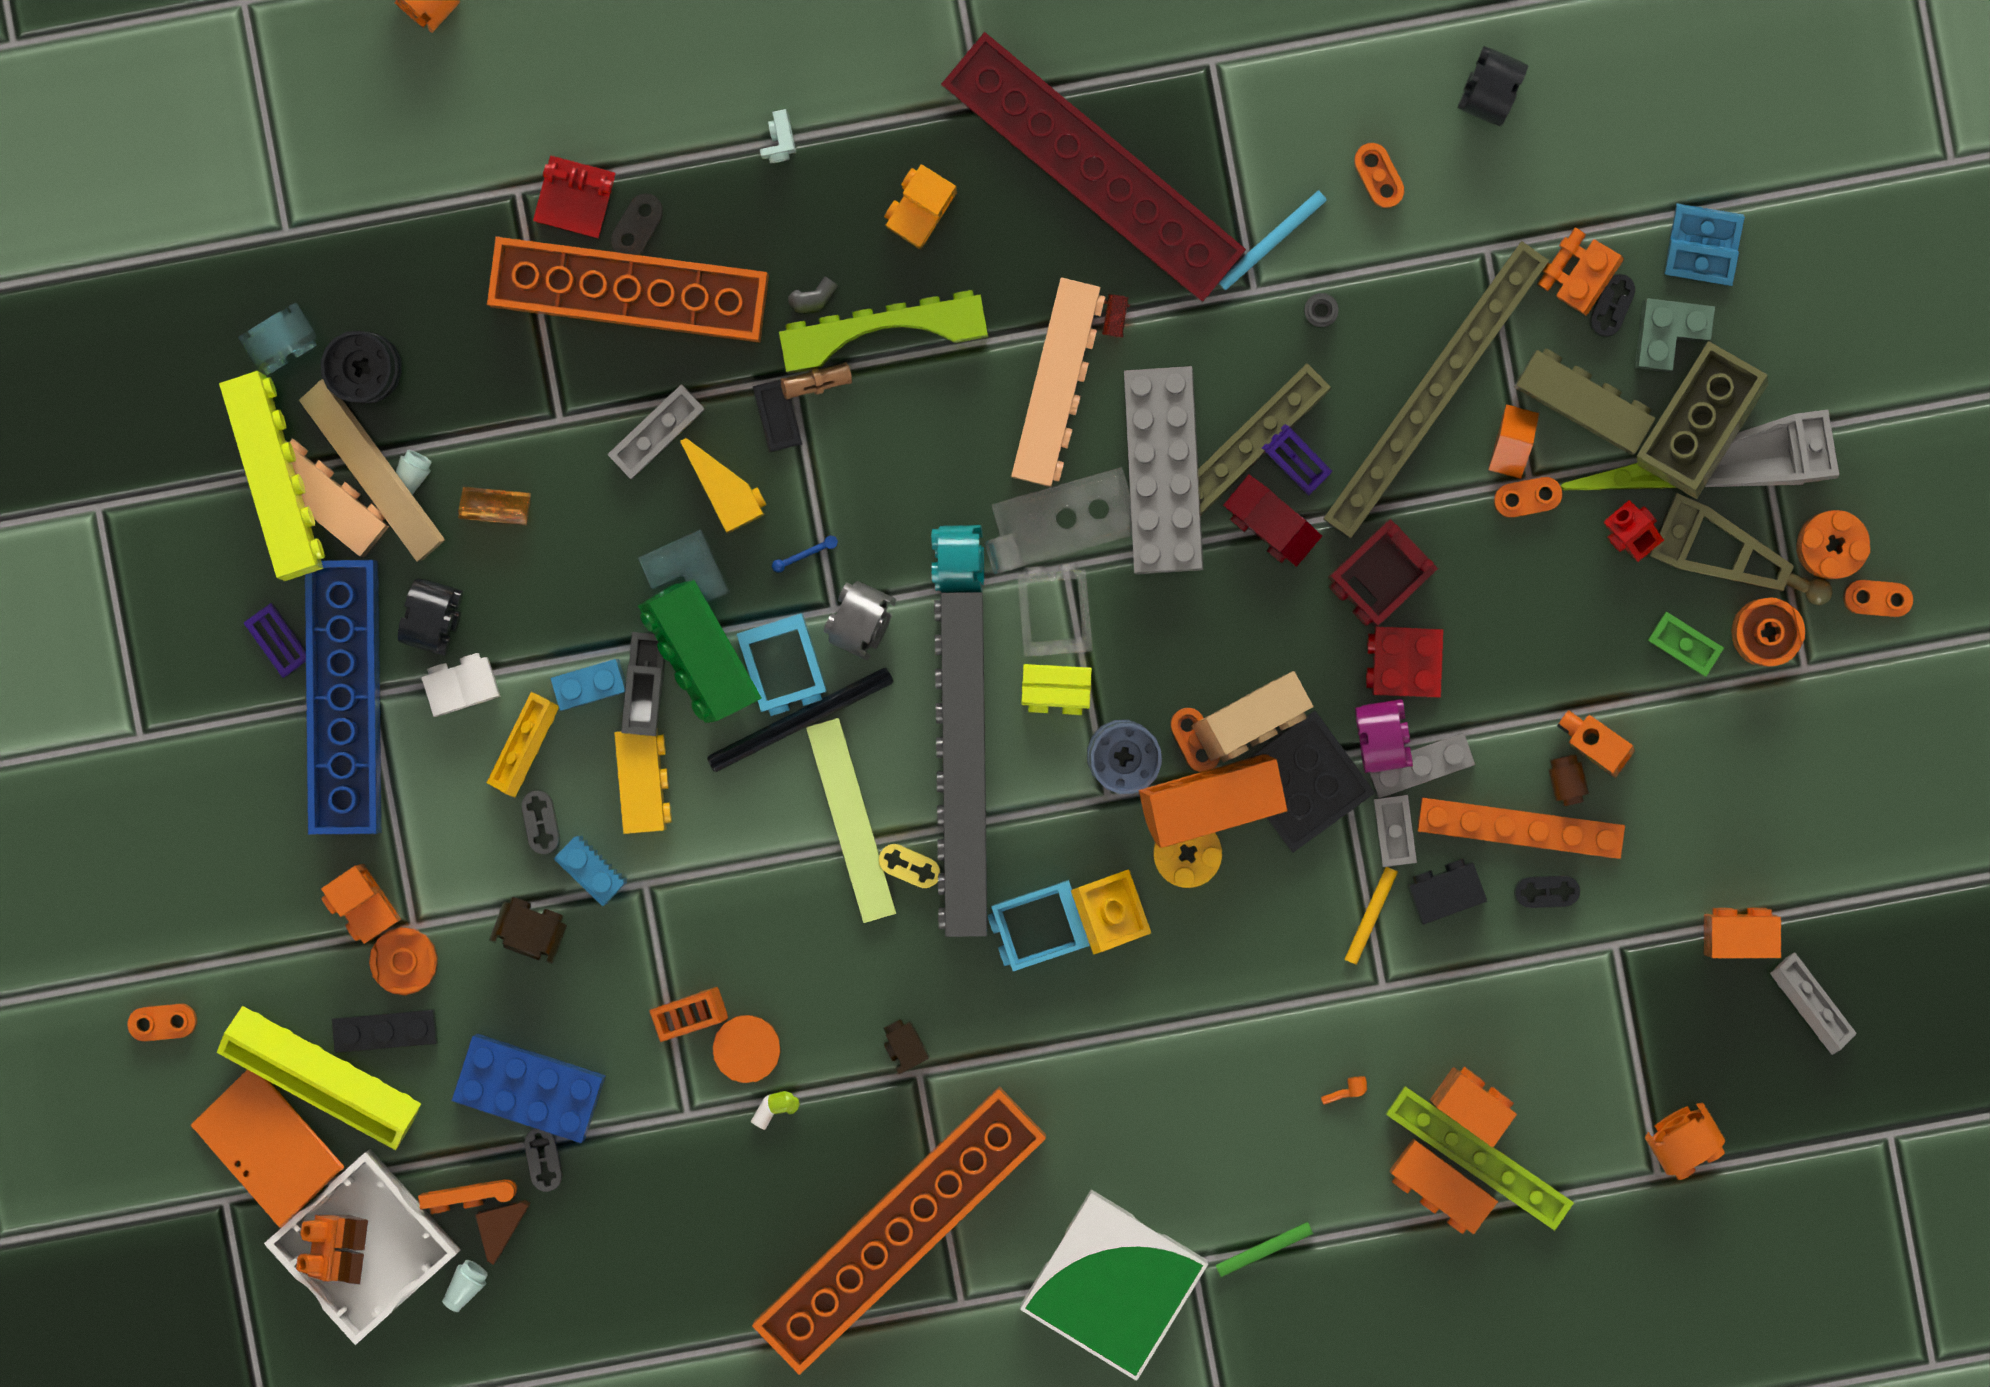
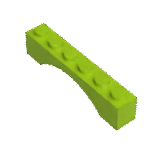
M973 290L954 293L953 300L940 302L939 296L921 299L919 300L920 306L910 308L906 307V303H897L886 306L887 312L873 314L872 309H864L852 312L853 318L840 320L839 315L819 318L820 324L806 327L805 321L786 324V330L779 332L786 372L791 374L807 371L815 367L822 368L829 358L847 343L864 334L881 329L900 327L922 329L938 334L953 343L986 338L988 333L981 295L974 296Z

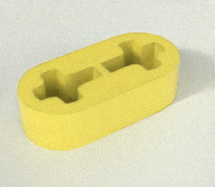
M890 844L884 847L879 855L880 867L892 876L921 888H930L938 882V874L941 873L940 867L932 858L898 844ZM894 850L900 851V858L909 862L908 867L896 865L894 869L889 868V861L884 858L885 854H892ZM928 863L932 865L931 872L935 873V877L933 879L927 878L925 882L919 881L920 874L910 870L911 866L914 864L918 867H924Z

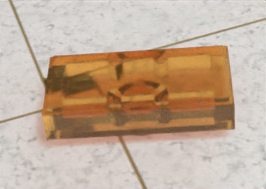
M463 487L458 510L459 519L526 525L531 504V493Z

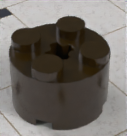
M515 897L511 898L510 903L503 902L489 941L496 943L497 938L504 940L502 944H504L503 947L536 960L540 959L541 954L548 956L546 963L553 964L567 925L562 923L563 915L548 909H544L543 913L540 914L530 910L531 903Z

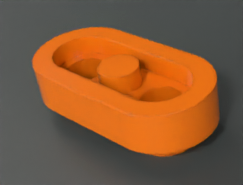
M1367 143L1361 146L1355 154L1354 165L1371 200L1381 208L1396 206L1403 198L1404 185L1387 151L1377 143ZM1366 156H1375L1377 158V165L1375 167H1368L1365 164ZM1385 185L1390 186L1393 190L1392 196L1388 198L1383 197L1380 193V188Z
M1550 477L1509 483L1501 486L1496 491L1494 506L1499 514L1508 518L1545 512L1558 506L1562 499V489L1560 484ZM1546 487L1550 489L1551 498L1549 500L1540 498L1539 491L1541 488ZM1508 494L1517 496L1518 503L1516 506L1510 507L1506 504V496Z
M1857 580L1846 587L1843 601L1847 609L1855 614L1900 617L1907 614L1912 608L1913 595L1910 589L1901 583ZM1861 590L1868 594V600L1863 604L1858 602L1856 598L1857 593ZM1895 593L1902 597V603L1897 607L1892 605L1890 600L1891 596Z
M1193 708L1178 710L1171 718L1170 729L1188 766L1196 772L1214 769L1218 765L1220 758L1210 761L1208 757L1205 762H1199L1196 758V753L1199 749H1204L1193 728L1189 732L1181 728L1182 720L1190 719L1194 724L1204 719L1202 714Z
M186 1004L148 1006L133 1011L129 1016L127 1026L132 1037L139 1041L176 1039L186 1037L195 1030L197 1016L195 1011ZM175 1015H180L184 1020V1024L180 1028L174 1026L172 1022ZM142 1018H146L150 1022V1027L147 1031H143L139 1027V1021Z

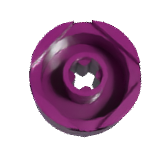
M1399 699L1355 707L1357 731L1365 773L1413 767L1410 747H1404V744L1410 742L1407 722L1400 723V720L1405 719L1403 700Z

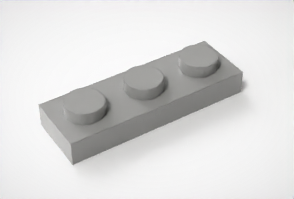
M681 384L607 455L632 480L701 415L705 408Z
M1460 733L1412 750L1413 767L1375 773L1369 772L1379 799L1475 765L1465 734Z
M1795 952L1786 957L1770 973L1832 1055L1840 1051L1857 1034Z

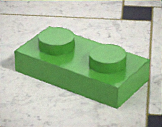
M1668 612L1663 614L1647 640L1704 677L1708 675L1724 647Z

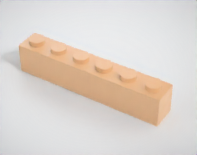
M1060 278L1011 475L1012 478L1047 487L1052 486L1053 480L1060 481L1064 462L1058 461L1061 447L1068 449L1072 429L1066 426L1069 414L1076 416L1081 397L1074 393L1077 381L1083 383L1085 381L1089 363L1084 362L1083 357L1086 348L1093 349L1097 330L1092 329L1091 325L1094 315L1101 316L1105 296L1099 295L1101 287Z

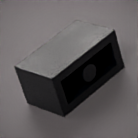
M1464 858L1445 864L1446 871L1433 875L1432 870L1412 877L1414 883L1407 886L1421 924L1424 925L1487 902L1473 862L1465 864Z

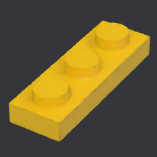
M534 692L530 693L486 782L487 784L509 796L516 797L535 756L539 752L548 729L554 721L559 709L557 704Z

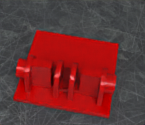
M550 155L549 162L545 165L543 171L544 181L533 221L599 239L616 173Z

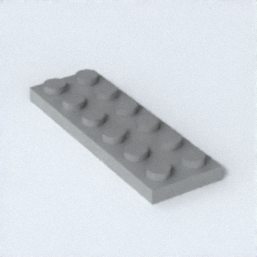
M1193 367L1124 371L1134 573L1151 574L1203 570Z

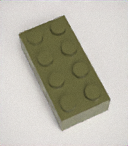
M1708 341L1637 454L1638 466L1697 499L1767 388L1768 375Z

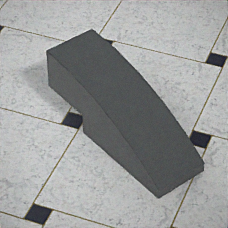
M632 632L621 731L624 734L656 736L665 659L657 648L659 642L654 634Z

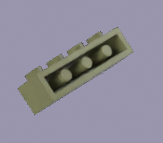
M1545 348L1543 353L1536 350L1514 388L1626 453L1634 455L1656 419L1649 415L1651 409L1636 400H1633L1631 404L1620 398L1621 391L1607 383H1604L1601 387L1590 381L1592 375L1578 366H1574L1572 370L1560 363L1563 358L1551 350Z

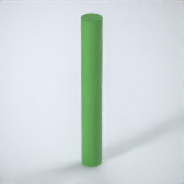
M1306 1222L1216 1264V1268L1220 1276L1223 1277L1313 1235L1309 1223Z

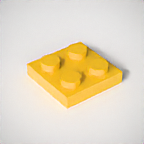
M1129 869L1071 890L1093 955L1151 934Z

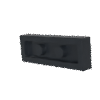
M435 1009L332 1019L335 1053L438 1043Z

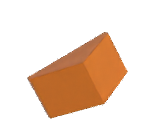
M1506 404L1490 460L1489 471L1518 479L1522 478L1534 443L1539 413Z

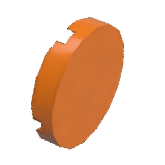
M400 927L389 930L378 938L370 952L369 966L372 977L382 988L392 994L408 995L419 992L431 982L437 971L438 956L434 944L427 935L413 928Z
M753 1015L736 1016L725 1022L716 1033L713 1043L714 1060L720 1071L731 1080L741 1083L757 1082L768 1076L777 1065L781 1053L780 1039L774 1027L762 1018Z

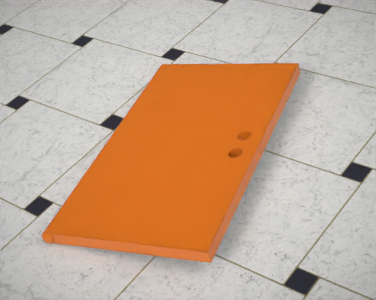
M246 1070L191 1124V1127L280 1228L302 1209L334 1176L344 1169V1165L273 1084L249 1070Z

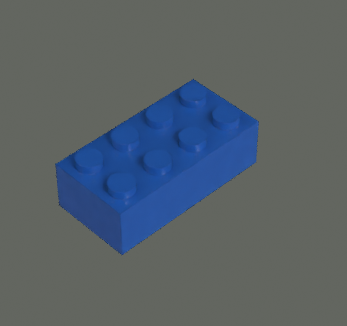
M475 1034L472 1036L452 1101L582 1143L586 1138L606 1075L484 1035Z

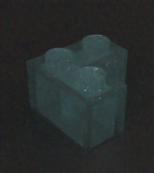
M698 530L638 558L653 590L684 577L685 581L695 580L707 603L730 593L702 530Z

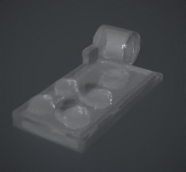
M1120 467L993 504L992 509L1001 537L985 541L984 543L993 574L995 575L1131 536V500L1123 468ZM1100 499L1108 504L1109 513L1105 518L1095 519L1090 515L1089 505L1094 500ZM1070 509L1075 513L1076 523L1073 527L1064 529L1057 524L1056 516L1059 511Z

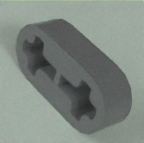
M544 791L529 792L522 801V813L528 842L535 852L548 854L553 852L560 843V833L552 798ZM534 796H538L540 801H546L547 807L541 810L543 818L541 821H538L536 811H530L528 808V804L533 803ZM543 823L546 834L553 835V841L548 842L549 848L544 849L542 844H536L535 837L540 836L539 824Z
M534 1128L525 1138V1151L531 1181L538 1190L550 1192L556 1189L563 1179L557 1141L554 1134ZM537 1133H541L542 1138H548L550 1144L544 1147L546 1157H541L539 1148L532 1147L531 1141L536 1139ZM547 1161L549 1172L556 1173V1177L551 1180V1185H546L545 1180L538 1179V1175L543 1172L542 1162Z

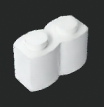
M479 653L460 658L461 665L448 669L447 663L427 669L429 675L421 678L434 717L501 697L488 657L480 658Z

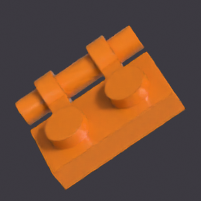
M1574 228L1568 238L1564 237L1559 244L1561 249L1552 263H1547L1542 270L1544 274L1537 285L1547 292L1555 281L1563 285L1556 295L1557 298L1587 316L1624 258L1595 239L1585 250L1579 245L1586 234L1578 228ZM1574 256L1579 259V262L1571 274L1567 275L1563 272V269L1571 257Z

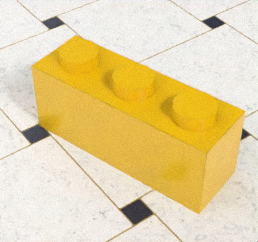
M658 728L656 736L624 734L621 731L614 732L623 834L667 830L666 823H672L670 802L664 803L663 789H669L667 768L661 769L660 755H666L664 734L658 735Z

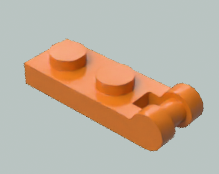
M502 1179L422 1193L418 1196L420 1210L429 1208L430 1214L450 1211V1205L463 1203L464 1208L484 1205L483 1199L495 1197L500 1202H507L516 1195L517 1185L511 1179Z

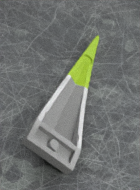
M1820 410L1793 414L1739 432L1705 487L1803 485L1807 482L1837 479L1839 477V469L1829 411ZM1638 463L1565 482L1561 485L1562 490L1676 488L1638 466Z

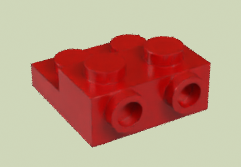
M1374 627V634L1368 633L1367 654H1373V668L1367 667L1366 688H1372V695L1441 697L1443 629Z

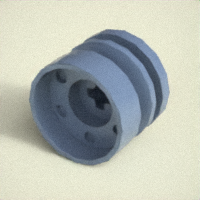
M1113 720L1102 725L1092 735L1087 747V763L1092 775L1106 789L1118 794H1135L1139 790L1147 788L1157 778L1162 765L1161 749L1156 738L1141 724L1130 720ZM1122 747H1126L1127 752L1132 757L1131 759H1125L1124 764H1119V760L1114 757L1115 752H1121Z

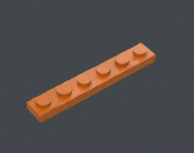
M1421 798L1417 831L1621 859L1625 825Z

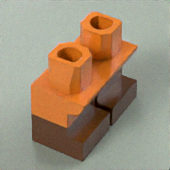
M315 1215V1220L303 1222L301 1227L302 1240L312 1242L310 1254H300L298 1256L297 1271L326 1282L341 1281L350 1284H360L364 1254L353 1250H365L368 1220L353 1215Z

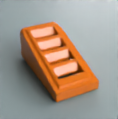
M718 987L649 1010L660 1042L722 1023L728 1019ZM705 999H706V1001H707V1004H708V1007H709V1009H710V1012H711L712 1017L709 1016V1013H708V1010H707V1007H706V1004H705V1001H704ZM692 1003H695L701 1019L698 1022L691 1006ZM677 1008H682L687 1022L686 1026H683ZM668 1011L675 1028L670 1031L664 1015Z

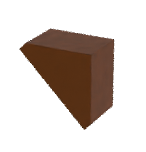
M522 1200L479 1211L475 1215L487 1262L492 1265L497 1262L531 1204L529 1201Z

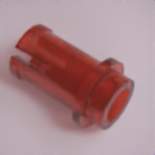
M1109 294L1108 301L1104 300V304H1107L1102 331L1103 335L1123 338L1127 307H1131V304H1128L1129 297Z

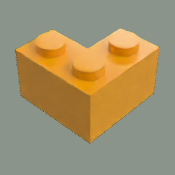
M922 164L917 171L913 168L910 169L901 184L903 186L902 189H904V197L900 203L894 200L884 218L888 219L886 223L887 229L920 250L957 194L954 184Z

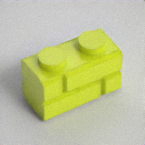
M1024 664L1021 705H1028V712L1048 713L1050 706L1062 707V714L1082 715L1083 708L1090 709L1092 668Z

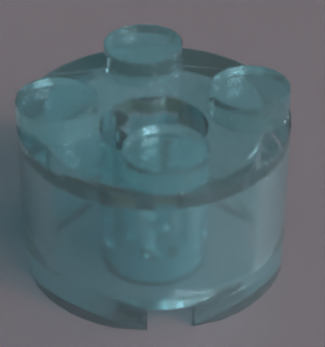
M297 302L288 306L292 313H289L286 308L248 330L250 338L247 333L238 336L259 372L264 370L266 375H269L288 363L285 358L287 355L293 352L297 358L317 346L314 341L317 335Z

